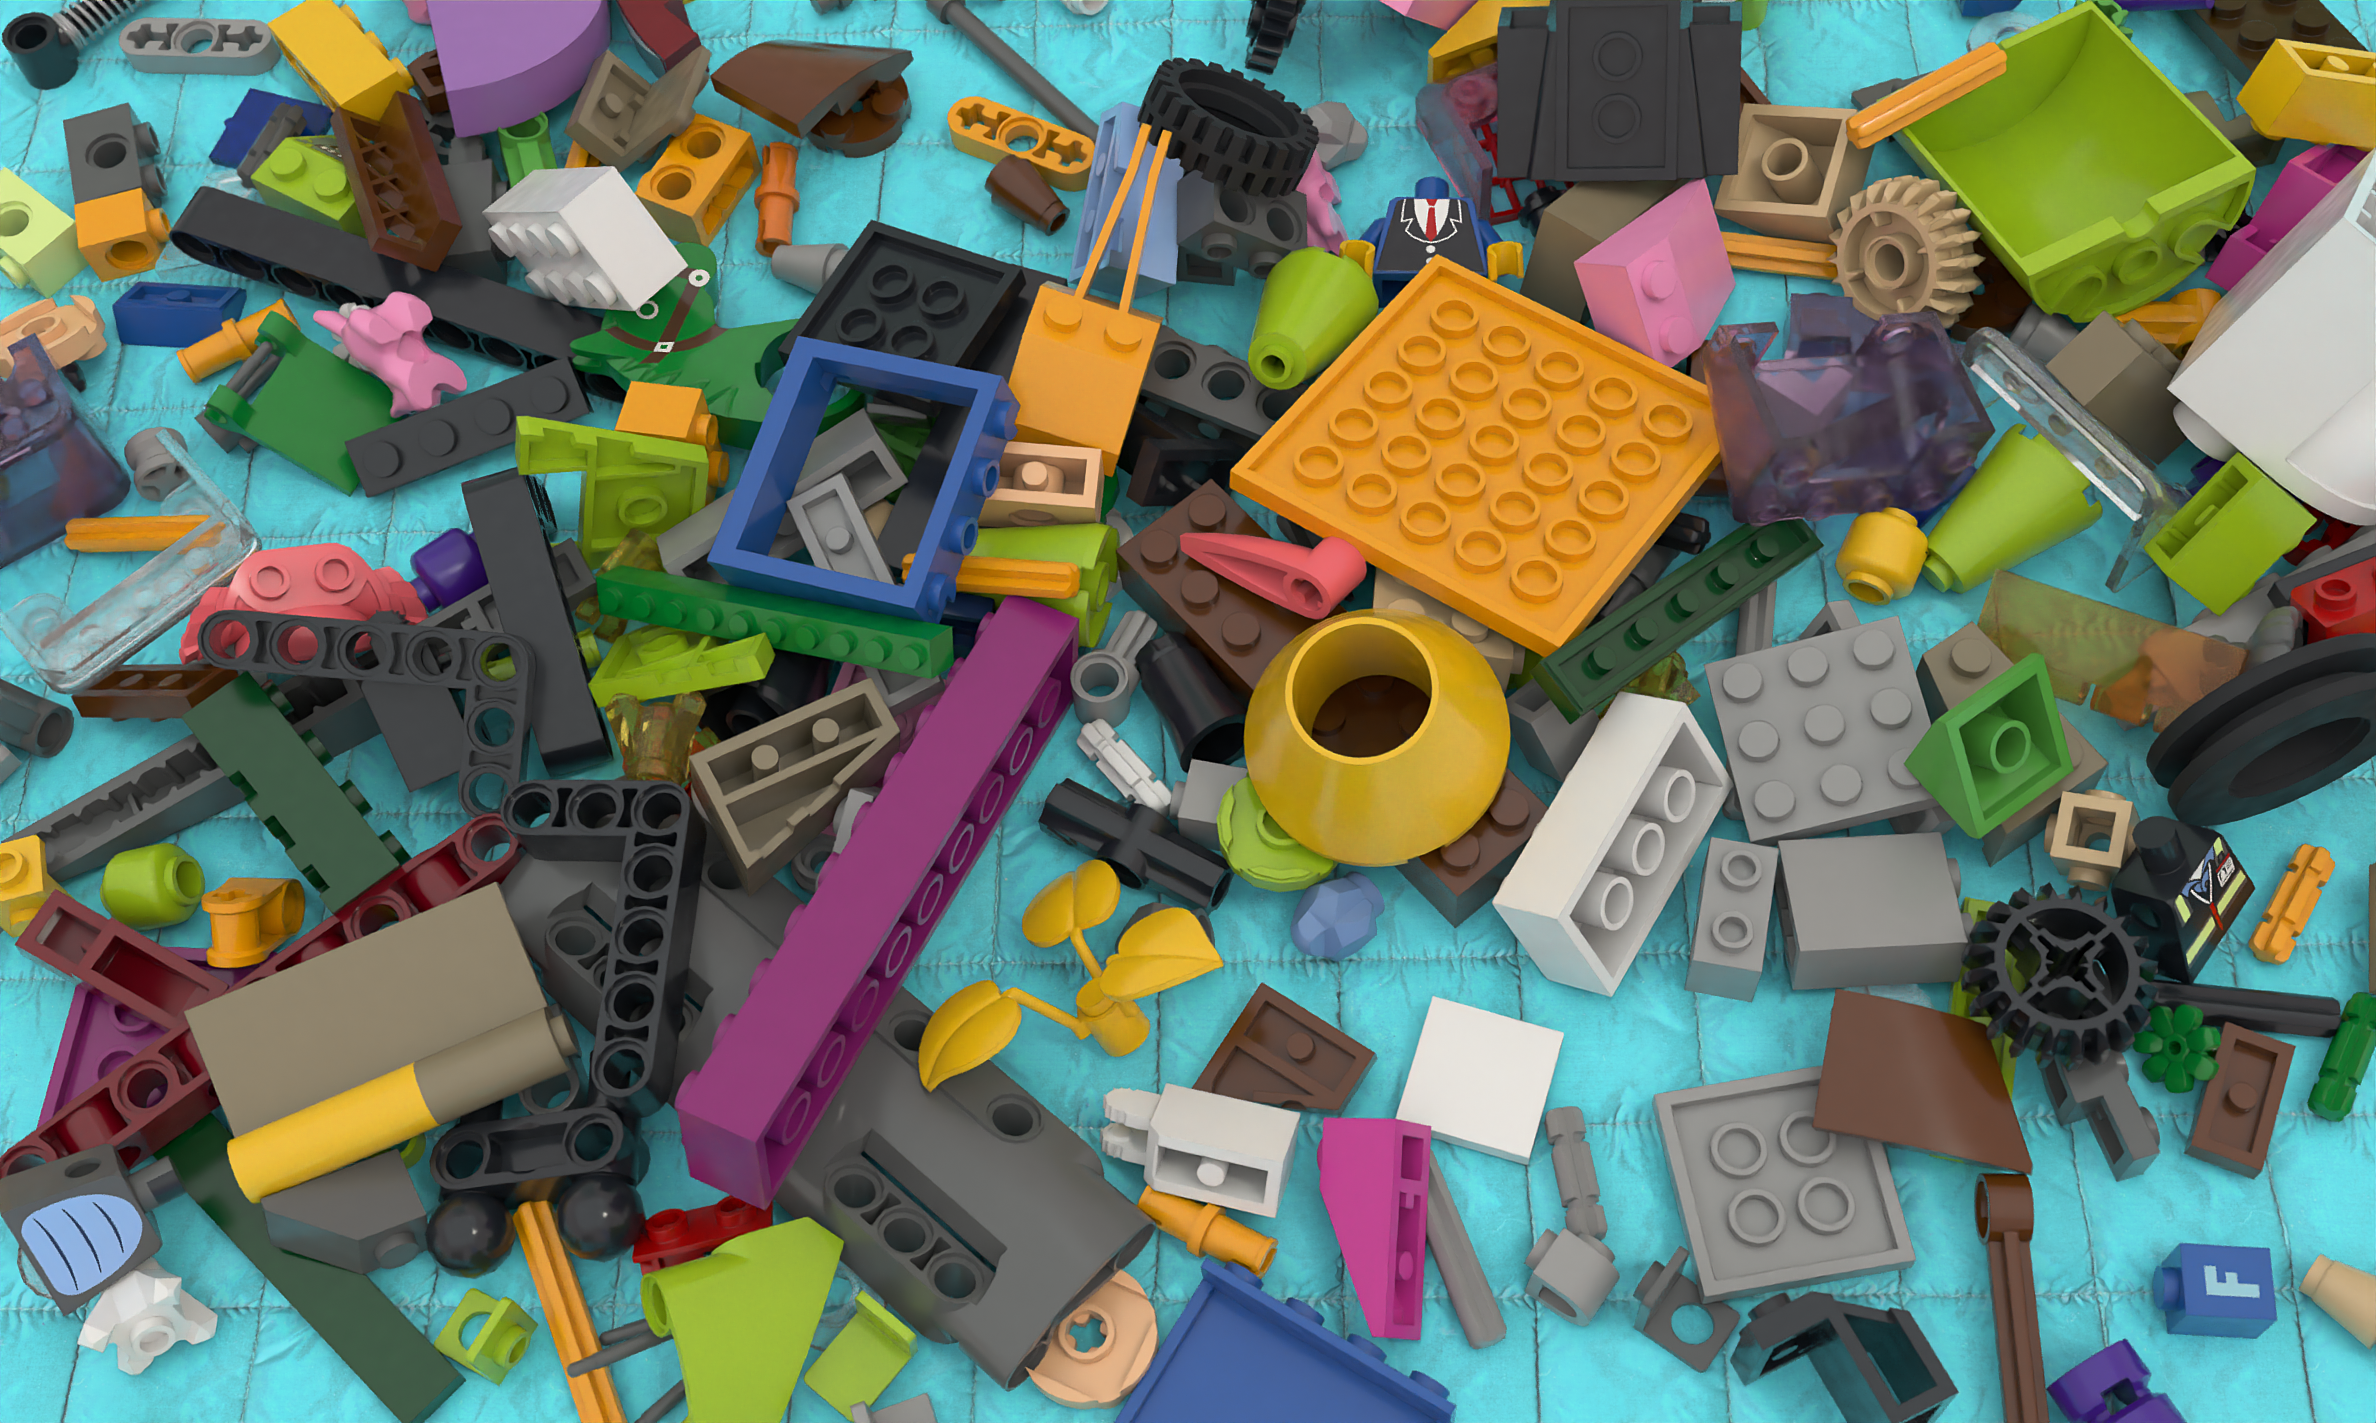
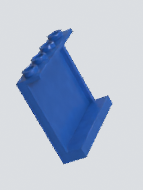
M1206 1258L1201 1265L1203 1280L1114 1423H1454L1456 1405L1447 1400L1450 1395L1449 1391L1428 1375L1419 1371H1412L1410 1376L1407 1377L1385 1364L1386 1354L1367 1339L1356 1334H1349L1347 1340H1344L1322 1327L1325 1321L1323 1316L1304 1302L1289 1297L1285 1304L1261 1291L1264 1285L1263 1282L1248 1269L1230 1261L1222 1268Z

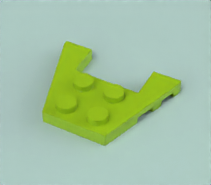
M530 416L516 417L515 459L519 475L581 471L578 539L575 541V544L580 549L591 571L618 562H622L624 566L637 567L660 560L661 555L656 537L705 507L709 460L703 445ZM551 543V546L553 548L560 543Z
M648 624L617 637L588 686L598 708L618 704L629 707L643 703L648 699L763 679L766 677L775 653L766 632L729 643L730 639Z

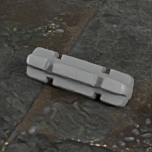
M1576 1106L1552 1109L1546 1113L1544 1124L1548 1143L1555 1145L1552 1148L1553 1153L1551 1157L1562 1207L1569 1209L1566 1211L1565 1217L1567 1230L1577 1237L1580 1233H1585L1598 1240H1602L1606 1236L1608 1227L1603 1206L1596 1204L1599 1201L1600 1191L1589 1142L1583 1141L1585 1139L1584 1134L1587 1132L1582 1111Z

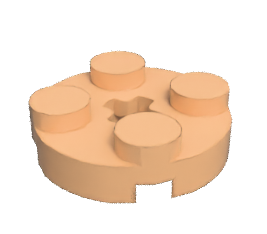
M69 295L74 305L57 307L54 299L49 298L25 306L1 320L0 377L17 379L23 388H34L51 380L55 375V370L75 360H88L101 354L108 344L102 335L105 323L94 302L86 296Z
M1120 1269L1109 1282L1056 1325L1049 1348L1035 1370L1025 1367L1036 1388L1056 1403L1075 1409H1109L1122 1403L1125 1397L1135 1390L1140 1380L1144 1377L1159 1349L1157 1317L1141 1285L1131 1275ZM1092 1318L1100 1320L1102 1322L1100 1333L1106 1338L1104 1343L1099 1348L1091 1347L1088 1352L1077 1351V1341L1072 1335H1069L1070 1330L1074 1325L1086 1327Z

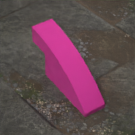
M2317 144L2289 160L2250 223L2230 235L2206 273L2205 278L2230 291L2370 152L2361 151L2348 145Z

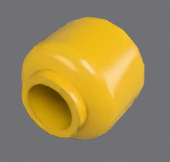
M1886 507L1881 512H1866L1855 517L1835 561L1836 571L1840 578L1843 579L1842 586L1844 590L1858 600L1873 605H1887L1890 603V600H1898L1910 595L1929 553L1927 537L1917 527L1918 522L1914 516L1898 508Z

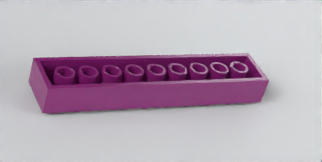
M1007 595L996 613L988 612L983 617L976 633L975 646L966 659L959 657L954 662L947 676L945 692L937 705L928 704L921 713L915 729V739L906 753L897 752L890 761L885 772L883 788L873 803L866 801L860 807L852 825L851 838L841 854L833 852L827 858L820 872L818 889L807 906L800 904L792 912L785 927L784 942L774 958L763 959L756 968L750 981L749 996L737 1015L733 1013L728 1014L719 1025L712 1044L713 1052L700 1072L696 1070L691 1071L681 1084L675 1100V1110L678 1112L682 1132V1145L685 1147L690 1177L766 1211L1073 704L1070 677L1072 668L1078 660L1079 618L1016 595Z

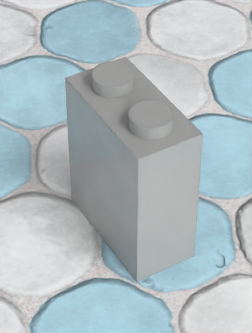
M1941 832L1778 841L1777 848H1779L1773 890L1793 990L1958 981L1962 966V953L1967 945L1973 944L1970 941L1969 934L1974 925L1969 913L1960 912L1957 900L1961 891L1960 869L1955 858H1947Z

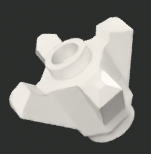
M151 1256L101 1292L99 1301L83 1325L77 1344L103 1353L109 1343H115L117 1345L118 1369L130 1375H139L153 1362L155 1356L168 1351L177 1341L186 1340L194 1345L214 1337L218 1315L181 1289L182 1277L167 1272Z

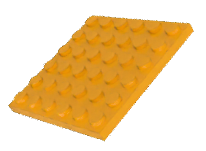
M1436 254L1230 470V488L1322 538L1333 536L1349 542L1361 553L1364 560L1546 658L1579 636L1750 426L1754 408Z

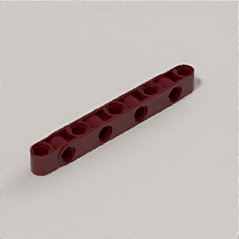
M500 814L480 815L436 846L423 851L409 860L335 916H330L218 997L377 932L383 925L389 922H401L494 882H498L501 885L527 852L505 827ZM502 843L510 844L507 853L503 857L495 861H484L487 852L492 847ZM187 1019L68 1102L53 1118L10 1147L0 1157V1179L102 1144H112L130 1171L221 1105ZM168 1083L165 1097L158 1104L147 1108V1099L150 1093L156 1087Z

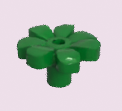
M2186 1004L2178 1006L2175 1013L2167 1006H2156L2150 1010L2151 1020L2149 1024L2154 1031L2144 1030L2142 1033L2134 1034L2135 1040L2132 1043V1047L2136 1052L2152 1056L2142 1064V1072L2146 1078L2152 1083L2165 1081V1088L2169 1093H2187L2192 1091L2194 1077L2204 1081L2214 1079L2220 1066L2211 1055L2213 1050L2218 1049L2221 1045V1038L2215 1027H2200L2203 1020V1011L2196 1006Z

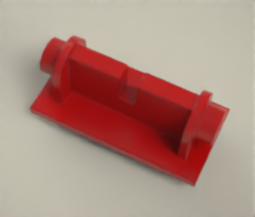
M732 1195L723 1198L717 1204L687 1211L675 1208L660 1211L645 1220L641 1237L634 1244L633 1263H640L643 1276L649 1272L706 1257V1252L714 1251L717 1247L735 1237L774 1226V1199H772L766 1211Z

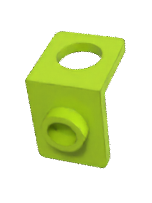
M471 1288L467 1291L434 1342V1347L443 1355L500 1386L509 1370L516 1366L524 1356L530 1344L531 1336L538 1324L515 1301L506 1296L497 1301L478 1289ZM489 1314L490 1317L470 1348L466 1350L462 1343V1332L465 1325L477 1315Z
M863 1290L855 1297L857 1313L804 1374L805 1384L851 1423L855 1422L850 1406L865 1401L868 1407L871 1408L918 1351L915 1333Z

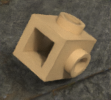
M2091 789L2086 790L2084 794L2062 792L2058 814L2051 813L2047 821L2044 836V852L2050 853V858L2059 874L2068 876V884L2072 886L2079 885L2082 889L2092 891L2109 890L2110 883L2113 882L2122 866L2136 848L2132 833L2135 826L2141 820L2134 803L2126 801V798L2120 794L2104 790ZM2098 839L2110 841L2108 852L2089 849V846Z

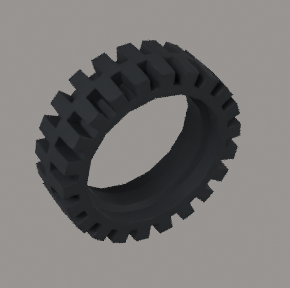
M1182 57L1174 58L1173 61L1167 59L1159 65L1137 116V121L1140 122L1139 128H1141L1142 123L1152 126L1148 141L1153 146H1158L1163 129L1172 132L1166 157L1168 159H1180V167L1189 172L1195 169L1202 172L1201 178L1211 183H1214L1215 179L1220 180L1226 189L1237 192L1238 188L1242 187L1247 195L1259 196L1260 192H1262L1267 198H1276L1278 194L1284 197L1290 195L1291 191L1294 192L1309 166L1320 138L1318 137L1319 131L1317 127L1312 126L1313 120L1308 115L1301 114L1302 109L1296 103L1284 102L1285 95L1276 89L1268 91L1264 88L1265 83L1256 78L1249 81L1244 78V73L1231 69L1230 72H1227L1221 64L1209 62L1208 66H1206L1200 59L1190 58L1188 62Z

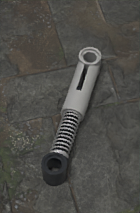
M77 0V3L69 2V9L61 7V12L54 13L52 16L40 12L25 13L14 18L5 27L2 33V43L31 86L42 90L59 88L75 76L78 69L77 57L79 56L80 49L83 50V46H88L86 38L89 37L91 40L96 41V37L93 34L95 31L103 35L102 26L111 29L109 21L112 20L114 23L119 24L118 15L126 18V9L134 13L132 5L135 4L138 7H142V3L140 0H82V2Z

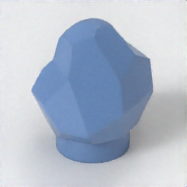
M1354 871L1348 872L1342 878L1329 879L1308 887L1294 912L1290 926L1294 945L1305 955L1321 956L1335 962L1358 952L1377 935L1376 918L1383 913L1385 908L1380 891L1366 876Z

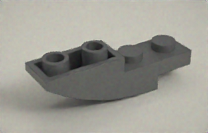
M2065 894L2058 895V897L2064 899ZM2055 936L2058 939L2069 941L2066 938ZM2097 960L2092 966L2093 972L2098 981L2105 987L2102 994L2111 1002L2110 982ZM2076 966L2072 967L2064 975L2059 973L2053 978L2047 976L2041 987L2047 985L2054 978L2059 980L2066 975L2070 977ZM2053 1012L2044 1013L2055 1018L2067 1020L2060 1014ZM2111 1050V1056L2106 1063L2097 1067L2084 1057L2079 1068L2069 1073L2059 1056L2055 1055L2047 1068L2040 1069L2047 1094L2060 1126L2087 1118L2116 1182L2142 1175L2161 1153L2158 1147L2160 1135L2157 1124L2147 1108L2138 1106L2127 1083L2129 1071L2122 1052L2119 1054Z

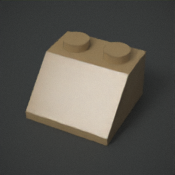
M1744 103L1739 120L1738 175H1723L1714 205L1716 214L1768 237L1836 245L1828 235L1836 231L1837 228L1842 227L1837 213L1851 206L1850 197L1863 189L1875 146L1874 144L1866 149H1858L1846 136L1845 122L1851 115L1857 113L1858 110Z

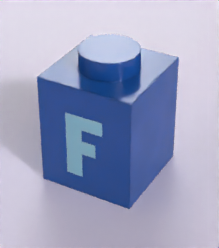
M2179 1243L2161 1263V1266L2156 1267L2153 1276L2154 1303L2158 1310H2165L2167 1334L2257 1339L2277 1321L2270 1248Z

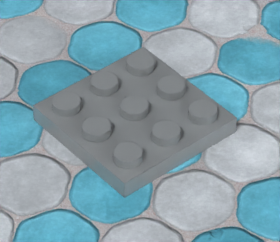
M1899 616L1704 664L1751 844L1771 847L1778 845V841L1800 840L1941 806L1903 764L1929 730L1931 723Z
M1823 1065L1654 1094L1651 1104L1702 1304L1911 1268L1915 1263V1253L1883 1143L1816 1131L1812 1127Z

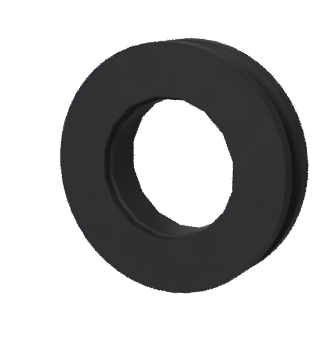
M2357 633L2337 636L2282 654L2221 685L2174 719L2151 745L2146 763L2155 781L2160 786L2169 789L2167 800L2176 818L2181 822L2197 826H2214L2246 819L2306 796L2339 779L2376 755V634Z

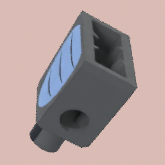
M102 1144L0 1179V1215L63 1316H66L160 1250L163 1241L152 1210L187 1193V1188L169 1155L130 1174L116 1148L112 1144Z

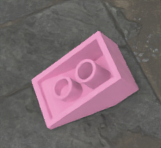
M1705 178L1692 179L1574 261L1596 332L1670 368L1701 347L1736 286Z

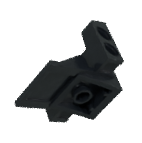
M1550 0L1549 6L1502 7L1498 22L1497 178L1555 181H1639L1705 178L1707 175H1738L1742 2Z

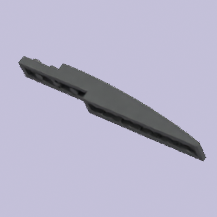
M571 537L552 548L571 612L598 597L596 578ZM489 584L416 624L417 626L504 633ZM433 638L425 644L436 645L440 654L447 651L452 653L449 644L443 639ZM502 643L493 647L488 653L486 662L499 660L500 658L497 654L506 650L508 644ZM373 649L356 658L359 664L366 669L380 665ZM296 675L277 686L295 709L285 716L288 723L299 736L311 729L333 758L382 733L361 689L363 680ZM193 733L6 838L1 843L37 835L45 843L47 873L57 883H60L110 862L118 853L145 847L246 800L239 788L232 784Z

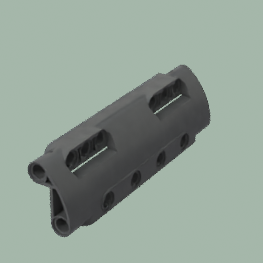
M624 775L616 778L615 780L637 779L634 778L632 775ZM615 813L602 817L595 824L594 829L607 825L614 818ZM676 814L667 817L659 825L658 829L672 826L680 816ZM705 819L707 839L685 993L703 1009L702 1012L698 1011L684 998L673 1084L667 1101L674 1109L677 1093L686 1076L693 1070L700 1072L712 1054V1044L719 1025L728 1014L733 1013L737 1015L748 998L750 981L756 968L763 959H773L783 944L785 927L792 912L798 905H806L775 877L769 879L749 897L712 825ZM526 853L502 882L500 888L529 958L541 969L542 987L547 994L556 1002H559L570 1015L596 1037L611 932L584 909V906L587 905L613 927L622 862L544 861L535 859ZM672 875L662 876L655 880L650 886L649 892L659 891L670 882ZM656 938L647 942L640 953L647 956L655 952L661 945L663 938ZM901 986L773 1199L794 1219L809 1217L844 1240L839 1260L923 1336L933 1342L942 1344L959 1342L958 1348L1005 1391L1009 1392L1021 1385L1030 1376L1025 1367L1035 1370L1049 1348L1056 1325L1109 1282L1120 1269L1123 1270L1138 1256L1151 1239L1156 1223L1104 1179L1102 1163L1096 1152L1087 1142L989 1059L966 1072L944 1080L930 1093L922 1084L918 1058L923 1033L934 1012ZM651 1001L639 1005L632 1012L629 1022L645 1018L652 1010L654 1002ZM644 1067L634 1068L632 1071L641 1078ZM865 1151L996 1267L995 1273L861 1155L862 1152Z

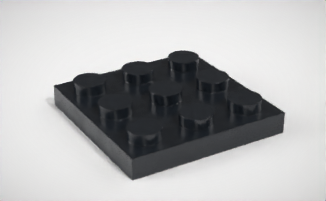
M870 220L777 351L784 366H786L797 336L969 369L1027 283L1021 267ZM840 381L836 383L936 418L945 405V402Z

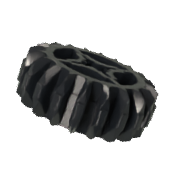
M2050 882L2039 888L2035 898L2021 887L2018 891L2013 892L2008 904L1999 900L1992 904L1985 916L1987 921H1977L1969 934L1970 941L1973 944L1967 945L1961 956V965L1969 969L1961 980V991L1977 995L1969 1006L1970 1017L1992 1018L1985 1031L1987 1040L1997 1039L2003 1034L2007 1035L2013 1040L2009 1046L2011 1058L2019 1057L2025 1048L2036 1051L2035 1061L2038 1069L2047 1068L2054 1056L2058 1055L2068 1073L2072 1070H2077L2084 1057L2097 1067L2106 1063L2111 1056V1050L2119 1054L2128 1050L2135 1040L2134 1034L2142 1033L2149 1024L2151 1013L2147 1009L2153 1007L2159 995V988L2149 983L2158 973V962L2141 957L2149 947L2148 936H2128L2126 933L2132 923L2131 913L2119 915L2113 919L2105 913L2108 908L2107 895L2096 899L2093 905L2082 902V893L2079 885L2070 888L2064 899L2058 897ZM2055 936L2066 938L2069 941L2058 939ZM2005 950L2017 960L2014 967L2025 979L2026 986L2020 994L2009 979L2005 965ZM2097 960L2104 968L2109 979L2112 994L2111 1002L2102 994L2105 987L2094 975L2092 966ZM2076 966L2070 977L2066 975L2059 980L2054 978L2047 985L2041 987L2047 976L2053 978L2059 973L2064 975L2072 967ZM2053 1012L2060 1014L2067 1020L2055 1018L2044 1013Z

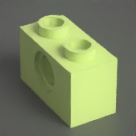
M4 167L0 170V271L19 289L29 284L42 296L49 299L89 265L78 248L76 221Z

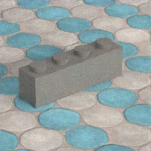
M862 408L814 439L791 499L842 472L849 481L862 510L906 484L908 480L893 451L866 410ZM735 489L656 537L663 566L669 574L729 585L707 562V559ZM788 506L768 554L770 557L783 560L806 546Z

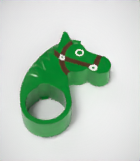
M684 242L674 245L688 266L635 311L606 309L600 332L575 339L570 343L571 351L577 355L572 360L573 366L580 371L610 376L626 392H628L631 381L702 389L710 414L715 415L717 418L719 442L733 447L752 450L773 398V395L765 385L774 373L785 367L777 350L800 318L730 329L719 327L715 322L714 309L719 302L718 270L715 254L710 248L697 243ZM850 389L840 400L828 405L815 438L862 408L867 410L869 395Z

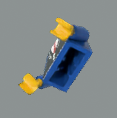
M1431 176L1420 179L1415 184L1414 197H1395L1389 201L1386 217L1375 219L1359 240L1343 241L1339 247L1340 258L1344 255L1350 257L1361 266L1371 280L1373 275V285L1379 299L1378 308H1385L1436 254L1487 278L1488 270V279L1493 282H1497L1498 277H1504L1509 274L1517 276L1518 279L1524 278L1523 246L1517 242L1503 241L1487 220L1477 218L1475 204L1469 198L1449 197V185L1444 179Z

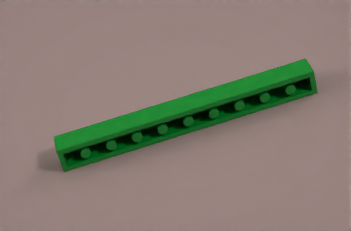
M619 565L596 577L599 613L603 615L735 641L766 632L772 648L933 679L954 665L952 626Z

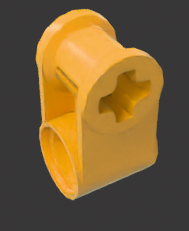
M232 877L228 878L216 890L204 894L201 897L203 910L210 913L212 946L206 951L208 964L221 968L254 965L266 960L273 950L290 937L297 935L301 929L305 914V895L301 882L296 878Z

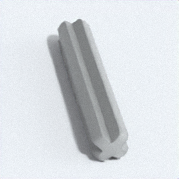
M1430 1149L1426 1240L1469 1345L1473 1349L1487 1348L1505 1338L1507 1327L1435 1155Z

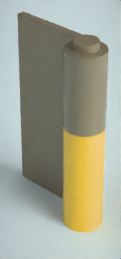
M498 882L489 884L184 1011L234 1135V1138L227 1143V1151L233 1173L241 1190L253 1204L261 1203V1198L324 1176L565 1073L572 1068L569 1056L579 1052L575 1035L565 1015L561 1014L554 1017Z

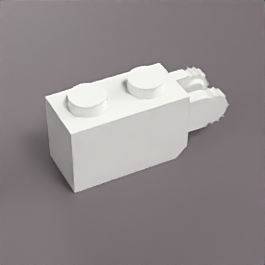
M1166 1083L1162 1095L1138 1089L1133 1091L1130 1088L1125 1089L1122 1087L1119 1089L1113 1088L1107 1095H1104L1103 1108L1105 1109V1118L1110 1119V1124L1100 1131L1099 1142L1102 1143L1101 1152H1105L1106 1156L1119 1157L1123 1161L1145 1165L1143 1179L1153 1190L1276 1218L1293 1169L1300 1113Z

